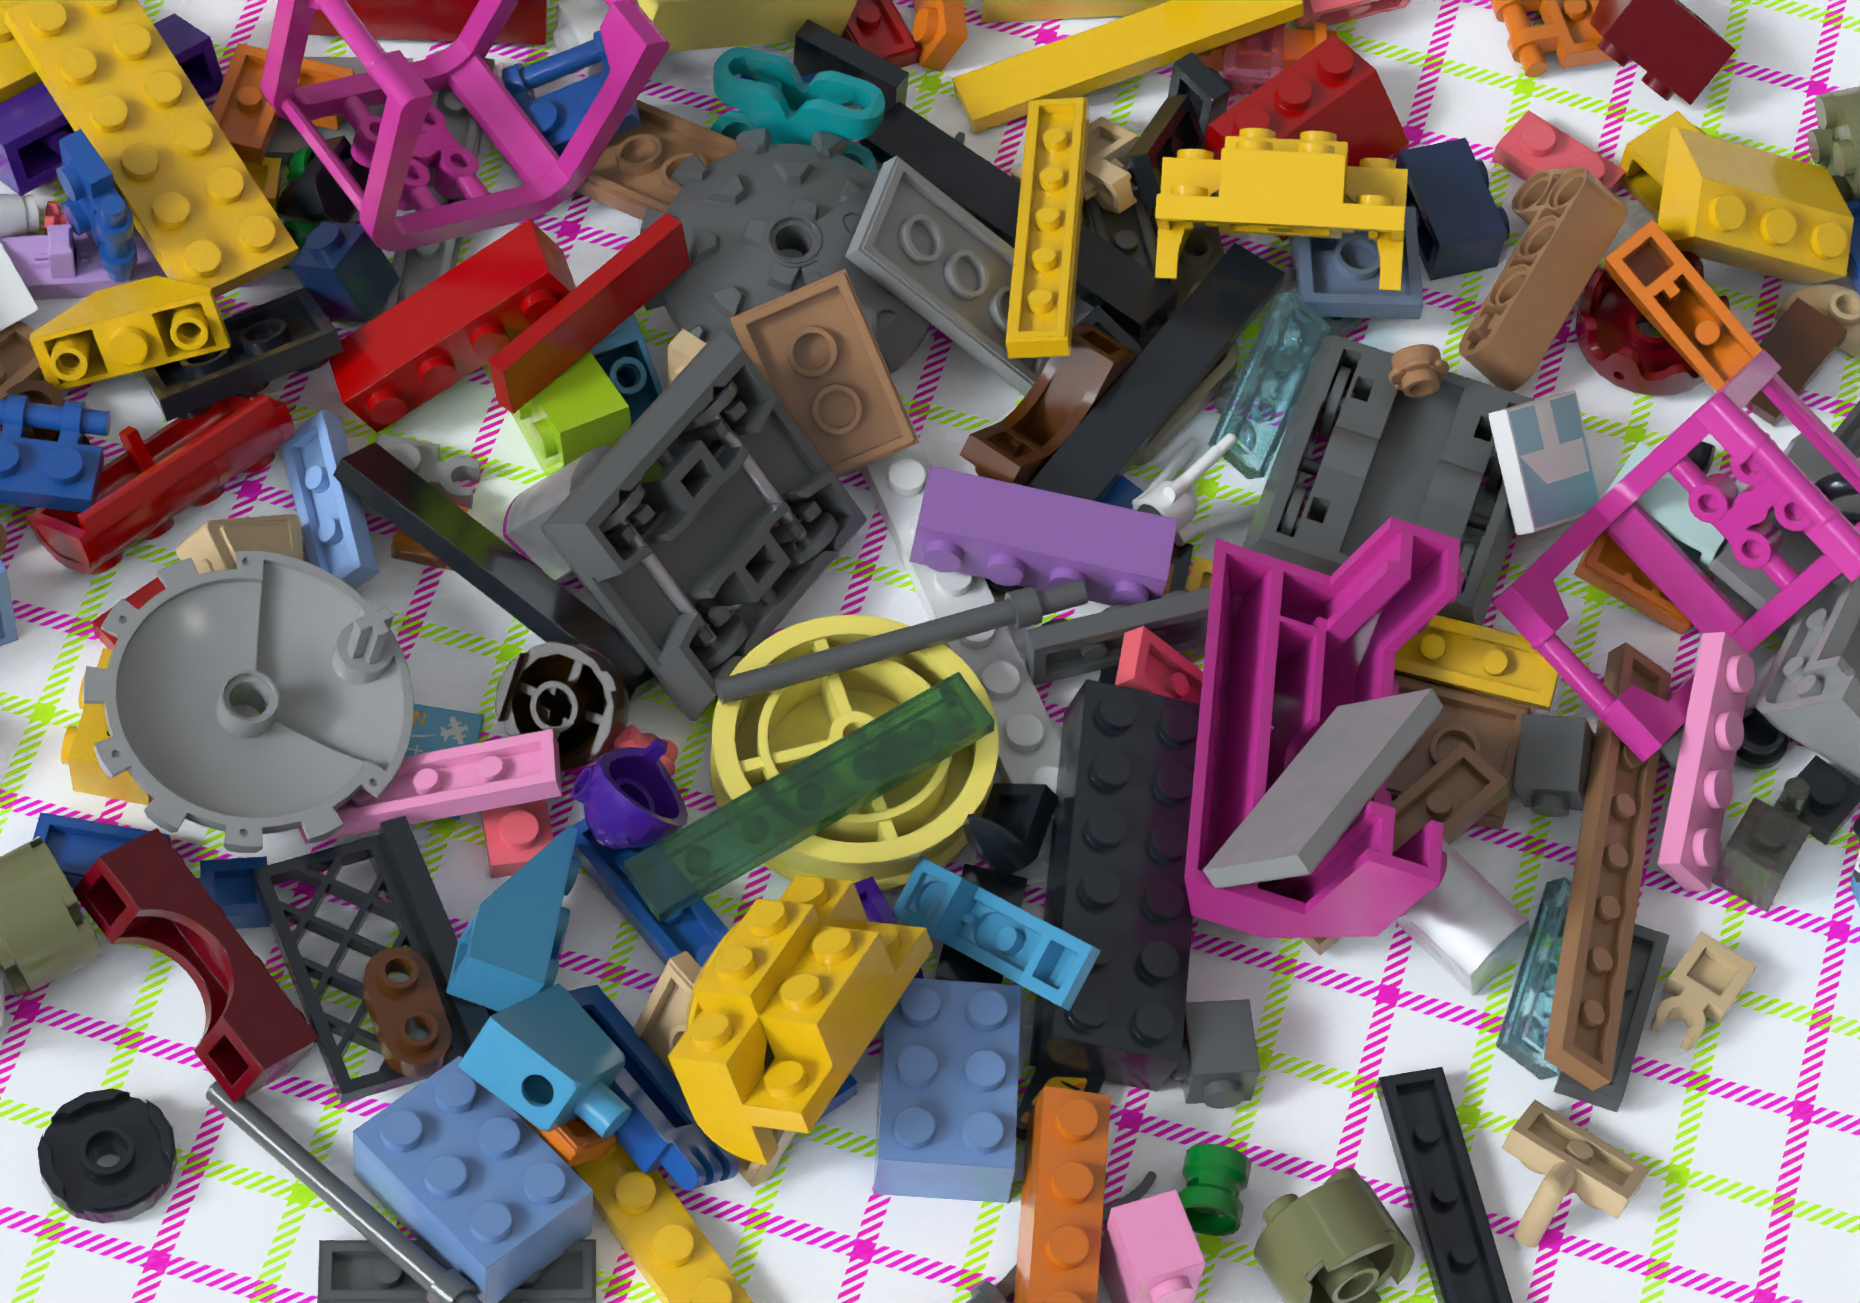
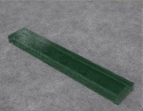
M958 671L624 861V872L660 923L994 731L995 720Z

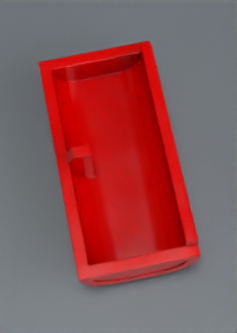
M256 393L248 396L234 395L212 404L206 413L195 418H177L144 440H142L136 428L128 426L119 432L121 443L126 452L103 466L94 505L83 512L39 508L25 518L42 545L59 563L82 574L89 573L95 575L106 572L119 564L123 559L122 551L138 540H151L169 531L175 523L173 517L191 505L194 507L203 506L219 498L225 492L223 484L241 472L252 473L269 465L276 457L274 450L293 439L295 434L293 419L285 402Z

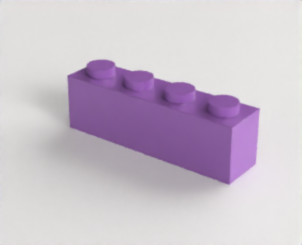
M930 465L909 562L926 565L938 572H958L986 578L1003 586H1032L1036 590L1081 579L1087 590L1088 601L1110 606L1118 604L1130 606L1162 598L1168 579L1178 519Z

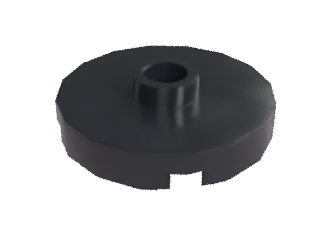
M113 1088L86 1092L63 1104L51 1117L52 1123L45 1130L44 1137L43 1134L37 1148L42 1184L54 1203L78 1219L102 1224L130 1220L152 1208L171 1186L178 1163L173 1128L161 1109L147 1099L145 1103L139 1098L130 1097V1092ZM113 1154L120 1158V1161L112 1167H102L97 1164V1161L104 1155Z

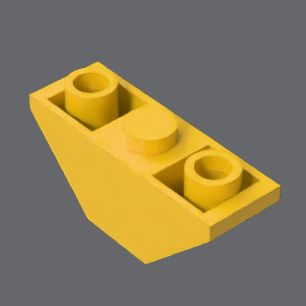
M157 275L97 290L32 332L29 338L46 382L53 385L58 391L227 349L231 346V340L211 287Z

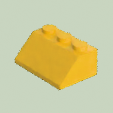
M1679 127L1670 130L1657 224L1679 251H1690L1703 259L1801 285H1810L1846 277L1854 217L1827 168Z

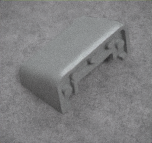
M1841 573L1799 609L1760 688L1755 703L1757 710L1777 730L1859 779L1860 576L1851 583Z

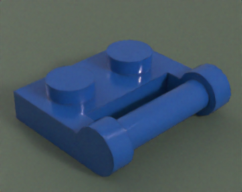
M600 30L594 32V39L526 67L521 63H517L502 70L505 88L559 157L610 73ZM603 62V72L535 98V88ZM636 101L613 136L642 125Z

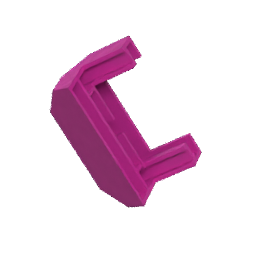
M1391 516L1329 576L1215 538L1184 876L1191 916L1263 938L1376 937L1399 917H1403L1428 892L1435 890L1441 884L1447 868V854L1442 851L1444 823L1431 820L1393 853L1396 808L1391 807L1392 797L1391 793L1386 790L1387 780L1310 875L1226 888H1214L1203 869L1337 706L1398 695L1399 683L1394 679L1395 653L1416 633H1421L1429 621L1447 604H1452L1461 592L1464 582V570L1462 567H1459L1461 539Z

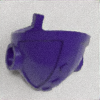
M658 737L646 748L627 747L612 749L603 754L594 767L588 766L576 779L571 792L572 798L583 804L587 826L596 838L595 841L601 846L618 850L654 844L663 849L673 840L677 831L687 824L688 813L684 800L672 777L659 759L666 754L668 745L666 741Z

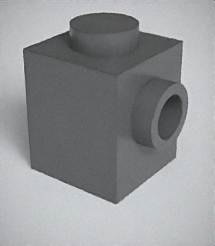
M1522 714L1514 789L1524 807H1531L1530 810L1533 813L1546 817H1565L1569 815V810L1584 809L1595 735L1586 717Z
M1250 999L1186 1002L1181 1063L1171 1073L1172 1080H1182L1185 1104L1205 1103L1210 1108L1224 1109L1236 1106L1242 1101H1251L1259 1077L1260 1067Z

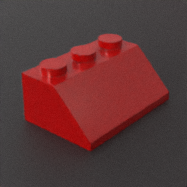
M1333 34L1209 123L1203 150L1213 152V160H1221L1222 148H1225V136L1239 137V130L1243 128L1270 129L1276 132L1277 139L1300 140V133L1304 131H1325L1336 134L1338 142H1348V166L1359 167L1360 160L1364 158L1394 160L1398 157L1399 151L1408 149L1409 141L1377 70L1337 35ZM1276 235L1282 241L1286 240L1289 237Z

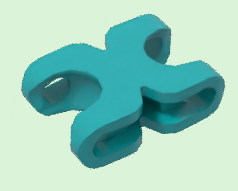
M731 48L716 60L713 70L714 92L721 102L740 111H728L720 115L710 130L735 140L741 132L766 128L771 133L772 144H800L811 146L814 133L818 131L831 133L844 138L847 148L843 156L858 162L876 174V160L871 150L849 140H863L874 133L883 120L885 99L881 89L876 85L835 71L819 72L810 83H805L797 67L788 59L750 48ZM733 75H748L752 77L755 81L738 78ZM847 106H859L863 109L852 110L847 108Z

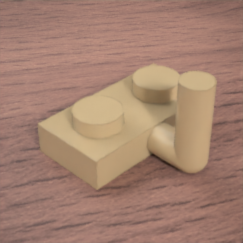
M1534 1099L1511 1128L1501 1149L1518 1158L1527 1169L1546 1175L1514 1231V1237L1523 1246L1529 1248L1537 1247L1569 1190L1577 1194L1586 1205L1594 1209L1603 1210L1618 1219L1639 1191L1650 1169Z

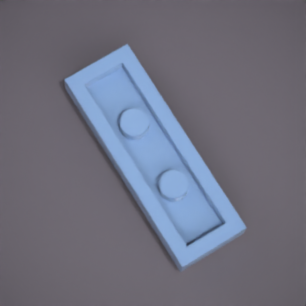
M321 410L297 428L293 439L282 445L281 449L297 515L301 520L302 535L309 563L337 576L356 590L378 574L379 569L361 498L333 476L341 459L350 455L341 418L336 414Z

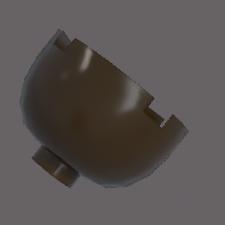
M559 640L534 646L526 653H520L509 662L497 685L494 709L497 722L503 721L505 732L509 737L553 729L559 744L561 772L591 765L603 754L614 748V741L627 726L630 702L625 680L609 657L593 646Z

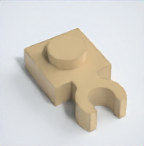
M1701 931L1669 976L1663 990L1673 996L1666 998L1660 1003L1651 1022V1029L1658 1033L1667 1020L1678 1019L1685 1023L1688 1028L1680 1048L1685 1051L1692 1049L1698 1043L1705 1028V1016L1720 1025L1752 978L1757 965Z

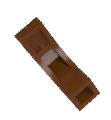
M1089 322L1074 326L1072 329L1070 356L1049 357L1040 376L1018 406L1000 422L969 434L959 455L975 466V472L978 476L1028 487L1038 472L1131 365L1137 353Z

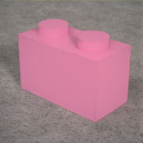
M1174 1189L1111 1208L1100 1251L1099 1272L1111 1302L1194 1303L1206 1262L1177 1190Z

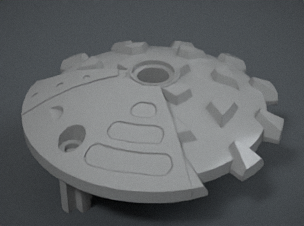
M259 550L236 551L237 569L217 570L203 574L198 573L191 557L157 571L156 575L165 586V590L151 598L139 610L122 598L112 608L101 625V630L118 638L113 648L108 668L86 666L82 688L83 703L104 704L106 724L110 738L94 743L95 755L100 767L109 778H113L126 770L140 787L153 798L144 812L147 818L157 826L174 833L178 832L184 820L187 819L208 828L224 831L223 847L227 851L257 853L263 849V834L284 832L300 827L303 828L308 841L311 843L319 842L336 834L344 825L336 810L347 803L361 788L377 799L380 798L389 789L398 774L408 749L413 728L414 694L410 671L404 653L390 629L394 618L392 610L389 606L377 610L372 600L367 601L354 588L337 576L303 560L279 553ZM239 704L250 705L260 715L245 717L236 713L232 707Z

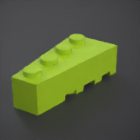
M590 350L516 413H511L546 477L595 448L609 446L611 449L631 427L628 404ZM487 363L483 365V369L488 379L493 384L489 365Z

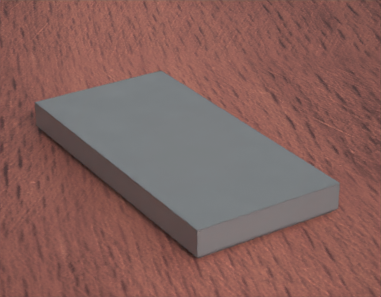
M898 156L884 162L845 257L1019 393L1026 396L1040 376L1049 357L1008 359L1006 332L1014 248Z
M1430 688L1337 706L1205 866L1203 871L1214 888H1226L1310 875L1441 713V709L1444 706L1434 690Z

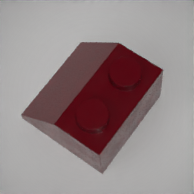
M1599 0L1590 24L1603 37L1597 46L1622 67H1625L1632 59L1645 69L1647 73L1642 77L1641 81L1666 101H1669L1674 94H1677L1691 105L1736 51L1707 22L1679 0Z

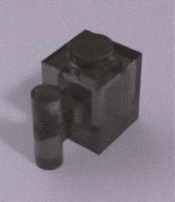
M1797 777L1788 779L1773 807L1756 797L1753 798L1726 844L1713 874V884L1768 913L1794 868L1812 830V827L1797 820L1810 793V787L1805 780Z

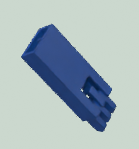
M592 985L569 990L570 995L624 1053L625 1065L609 1088L632 1110L627 1120L614 1134L619 1144L643 1173L647 1174L657 1171L660 1166H663L677 1184L687 1191L734 1178L739 1171V1163L735 1155L721 1148L702 1131L691 1113L678 1080L642 1037L640 1038L635 1033L632 1025L600 987Z

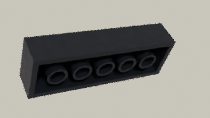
M1086 679L1064 712L1056 795L1059 799L1053 817L1043 921L1101 950L1070 1011L1036 994L1029 1066L1104 1076V1081L1156 1092L1181 1063L1193 922L1184 876L1200 704Z

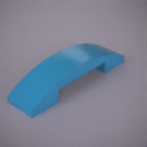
M922 856L919 858L892 909L894 916L914 927L926 928L929 936L1070 1011L1101 950Z

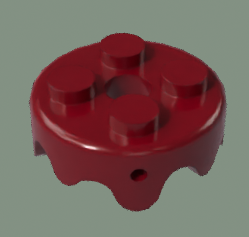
M1680 251L1704 279V265L1700 257L1690 251ZM1598 265L1584 289L1577 310L1575 325L1579 348L1595 371L1617 387L1649 396L1679 394L1689 391L1704 382L1699 374L1664 337H1647L1637 329V324L1649 321L1607 271ZM1726 295L1718 296L1730 310L1728 297Z

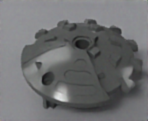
M766 128L752 129L741 132L736 137L735 142L739 151L726 155L708 166L697 154H693L675 169L672 179L683 188L674 198L667 213L682 222L690 266L644 304L646 311L665 306L679 332L685 329L703 342L708 343L718 331L724 330L741 346L730 321L731 317L846 269L890 374L892 375L921 345L932 324L845 257L880 170L874 174L858 162L843 156L847 148L844 138L818 131L813 134L811 146L772 144L769 130ZM647 208L642 220L640 234L666 213ZM795 249L804 256L798 258L787 257L780 250Z

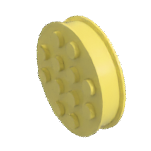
M834 615L811 619L792 625L765 639L738 663L730 676L905 628L909 625L869 615ZM940 644L724 705L720 703L718 698L712 723V747L710 753L711 787L718 810L731 834L753 858L785 879L792 881L796 875L851 880L856 883L873 876L881 892L897 890L905 887L921 856L944 868L969 845L963 828L964 821L968 814L982 816L994 782L999 753L997 720L992 703L976 674L952 649L945 644Z

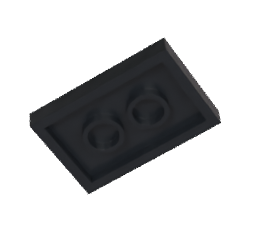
M305 287L224 319L223 321L231 340L230 348L138 372L168 422L176 418L191 419L206 413L212 404L234 395L248 396L256 394L267 388L271 380L291 372L304 373L316 370L325 365L329 357L344 351L335 327Z

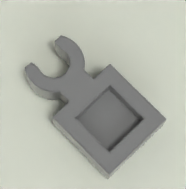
M378 434L376 441L378 445L461 509H472L473 489L461 487L454 483L463 479L479 482L481 465L478 460L467 456H458L448 461H441L439 444Z

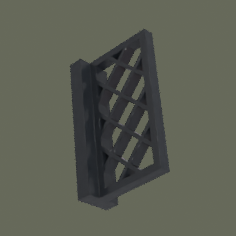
M406 816L380 822L379 835L252 870V882L266 913L267 920L308 1023L320 1038L316 1043L341 1104L421 1081L431 1076L418 1078L404 1076L393 1070L384 1059L377 1072L350 1079L343 1062V1057L352 1042L383 1055L377 1036L360 1028L368 1014L362 991L363 983L337 972L349 949L372 958L376 953L388 948L358 935L370 912L396 923L400 933L392 948H404L406 946L407 949L421 955L431 969L452 1033L449 1056L443 1067L458 1056L464 1057L489 1019V1014L484 1006L446 993L458 940ZM370 859L377 876L369 893L336 880L343 866ZM298 880L316 888L317 891L306 910L302 911L279 901L274 885ZM382 891L387 902L378 898ZM327 894L360 907L348 930L315 916ZM288 922L297 925L293 933ZM307 930L340 944L328 967L301 956L298 945ZM310 977L319 981L315 989ZM329 986L363 1000L350 1023L323 1012L320 1002ZM412 1030L408 1031L406 1034L409 1036ZM333 1034L342 1037L338 1046L335 1042Z

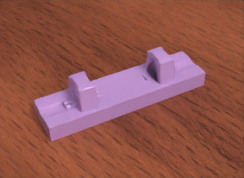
M72 224L48 225V235L0 238L2 246L33 300L88 297L97 290L156 275L168 278L138 230H134L131 236L137 247V264L133 268L132 277L126 282H115L109 277L108 272L102 267L97 248L86 233L80 236L73 233ZM74 258H77V270L75 269ZM249 282L238 288L252 287V284Z

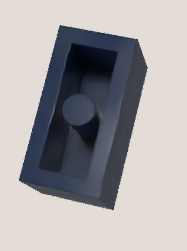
M1466 137L1399 151L1396 169H1408L1406 207H1415L1419 256L1430 281L1497 267L1504 242L1510 236L1509 220L1505 209L1500 205L1496 206L1489 191V177L1486 166L1481 159H1475Z

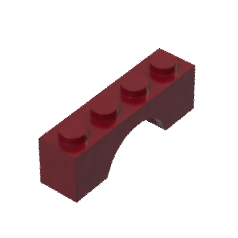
M158 828L100 856L73 890L78 901L112 945L134 944L157 950L174 960L189 974L200 991L206 1014L203 1035L193 1051L234 1104L291 1072L320 1039L307 1023L303 1013L294 1006L267 971L262 960L253 953L226 918L222 908L213 901L186 866L181 855L172 848Z

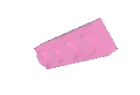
M1726 632L1702 634L1657 865L1687 892L1710 891L1714 868L1719 863L1722 854L1720 837L1725 811L1733 797L1731 779L1736 753L1744 740L1743 717L1747 696L1755 682L1754 660Z
M553 729L406 756L389 789L377 799L361 788L347 803L336 810V813L344 823L343 827L336 834L321 841L379 831L380 822L406 816L409 825L560 797L562 796L559 744ZM298 828L305 844H310L311 842L308 841L303 828Z

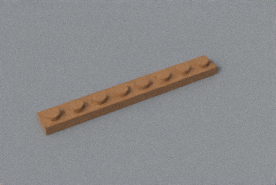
M1625 642L1608 652L1603 684L1616 698L1632 684L1666 701L1669 696L1672 674ZM1599 718L1595 733L1544 1053L1546 1061L1591 1091L1612 1081L1661 748L1642 763Z

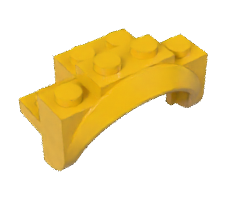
M1243 128L1239 130V137L1225 136V148H1222L1221 160H1213L1214 153L1202 149H1181L1177 151V158L1163 157L1161 193L1157 194L1155 212V220L1158 227L1155 279L1177 280L1178 260L1190 233L1197 223H1206V226L1218 227L1220 233L1342 239V233L1354 234V231H1368V239L1375 241L1380 257L1379 291L1401 292L1408 169H1396V161L1384 158H1364L1360 160L1359 167L1348 166V142H1338L1337 135L1334 133L1304 131L1300 133V140L1277 139L1275 131L1264 128Z
M796 875L778 901L757 898L743 919L736 923L719 942L699 971L688 1001L685 1033L668 1055L691 1113L702 1131L713 1142L731 1154L750 1162L767 1166L779 1150L771 1128L809 1134L933 950L927 929L868 921L855 884L851 880ZM768 1041L775 1059L764 1073Z

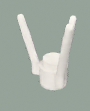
M1228 433L1179 478L1172 481L1199 445L1196 438L1188 439L1148 489L1132 501L1133 510L1178 519L1174 543L1180 547L1197 535L1254 516L1258 506L1257 503L1237 507L1192 522L1195 511L1198 508V499L1190 486L1237 442L1236 435Z

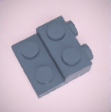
M1406 207L1401 292L1379 291L1380 257L1375 241L1368 239V231H1354V234L1342 233V239L1289 236L1292 281H1297L1299 316L1420 320L1424 305L1415 207Z

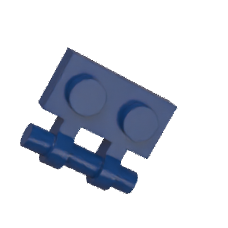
M80 129L59 140L62 166L57 168L56 171L67 196V200L61 203V207L67 222L72 224L73 231L78 236L86 233L97 248L102 267L108 272L109 277L115 282H126L132 277L133 268L137 264L138 258L137 247L131 237L134 232L133 215L123 198L114 188L112 172Z
M9 394L7 400L0 399V424H4L0 435V503L73 512H83L94 505L104 465L103 448L100 446L83 445L82 443L84 434L109 435L111 412L87 409L86 402L66 400L64 406L32 403L30 396ZM28 427L60 431L59 440L56 442L26 438Z

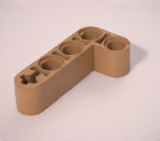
M1585 167L1547 169L1536 172L1520 186L1513 197L1511 205L1513 212L1528 224L1529 227L1459 344L1460 355L1498 388L1512 392L1530 379L1627 216L1626 205Z

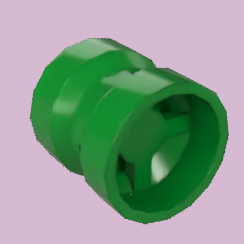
M1200 1144L1186 1150L1182 1175L1187 1184L1186 1188L1178 1192V1195L1194 1232L1210 1236H1224L1239 1230L1244 1206L1238 1196L1242 1190L1247 1188L1252 1165L1249 1158L1240 1151L1217 1144Z

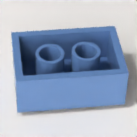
M913 978L881 1026L873 1194L1008 1203L1015 1171L1021 985Z
M458 1056L353 1130L354 1175L417 1240L425 1244L431 1251L430 1254L443 1267L445 1266L447 1270L456 1269L477 1289L475 1296L483 1303H498L514 1289L521 1286L524 1281L539 1269H544L563 1255L564 1250L572 1243L584 1239L592 1233L593 1189L510 1106L459 1068L458 1065L462 1057Z

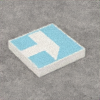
M1576 390L1554 394L1489 413V421L1517 535L1540 531L1580 518L1601 499Z

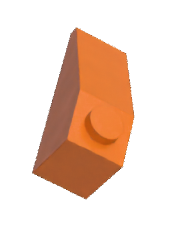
M1653 219L1605 257L1603 268L1646 319L1715 393L1763 350Z

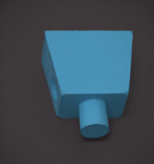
M559 983L490 1016L458 1065L467 1075L543 1131L551 1132L580 1117L602 1139H607L623 1125L632 1110L609 1088L625 1065L624 1053Z

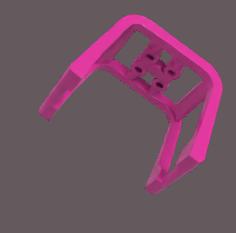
M278 0L260 88L265 99L276 114L292 122L359 211L361 225L374 244L388 252L405 251L528 220L548 212L566 200L584 183L666 54L670 44L639 6L637 0H604L610 9L600 26L610 73L560 157L484 61V58L520 0H479L459 37L448 48L435 56L409 63L400 50L386 53L347 3L348 0ZM316 9L322 11L364 65L367 70L366 73L304 87H296ZM450 87L525 185L495 193L488 191L476 175L479 168L476 156L459 145L445 127L446 119L444 115L430 105L434 91ZM385 104L382 117L373 115L367 108ZM342 114L356 133L350 149L351 155L357 163L370 168L365 192L311 120ZM434 167L431 183L436 192L446 198L459 199L463 197L465 200L442 206L428 188L430 181L428 168ZM397 209L401 211H410L414 209L416 211L414 213L396 216Z
M1764 349L1620 480L1492 602L1500 613L1531 644L1532 649L1536 650L1598 715V718L1618 736L1642 763L1659 750L1686 721L1695 671L1666 701L1632 684L1616 698L1556 635L1555 632L1569 619V616L1553 580L1603 531L1620 546L1702 634L1726 632L1748 655L1839 574L1843 573L1851 583L1860 576V521L1853 525L1840 512L1839 507L1835 506L1822 493L1820 488L1779 448L1777 443L1770 438V435L1765 433L1742 408L1761 390L1859 494L1860 460L1780 378L1777 372L1782 367ZM1708 434H1711L1732 456L1730 466L1734 476L1742 483L1748 484L1739 495L1738 487L1732 478L1721 473L1707 476L1687 455ZM1667 472L1690 494L1688 503L1693 515L1700 521L1711 523L1732 545L1733 555L1736 560L1744 567L1750 569L1760 568L1780 589L1777 594L1748 619L1636 501ZM1773 509L1780 525L1787 530L1803 531L1823 552L1801 573L1778 551L1782 543L1781 532L1773 522L1766 520Z

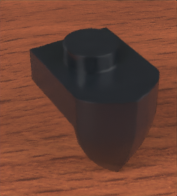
M345 135L326 139V142L365 192L369 170L353 159L350 152L351 144ZM315 155L303 174L291 181L282 191L277 211L293 221L305 222L318 227L322 221L348 223L357 209Z
M994 783L982 816L968 814L964 821L963 828L970 847L989 867L1002 876H1007L1026 868L1038 857L1059 797L1046 784Z

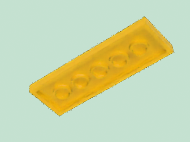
M26 0L5 9V24L74 132L80 129L83 131L112 172L114 188L131 210L134 226L168 278L211 287L214 297L217 298L288 265L298 253V246L138 0Z

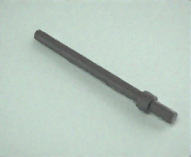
M1081 579L1035 591L1032 586L1005 593V600L716 679V692L720 703L724 705L1008 625H1012L1015 630L1042 623L1043 616L1087 604V590Z
M217 1081L209 1087L206 1099L423 1287L428 1292L427 1301L429 1303H483L475 1296L476 1287L456 1269L446 1271L247 1097L234 1104Z

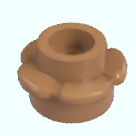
M1429 344L1412 345L1402 348L1391 357L1393 370L1388 374V380L1391 384H1394L1396 389L1403 391L1408 397H1425L1439 390L1440 383L1445 380L1446 374L1449 372V365L1446 361L1441 360L1440 350L1436 346Z

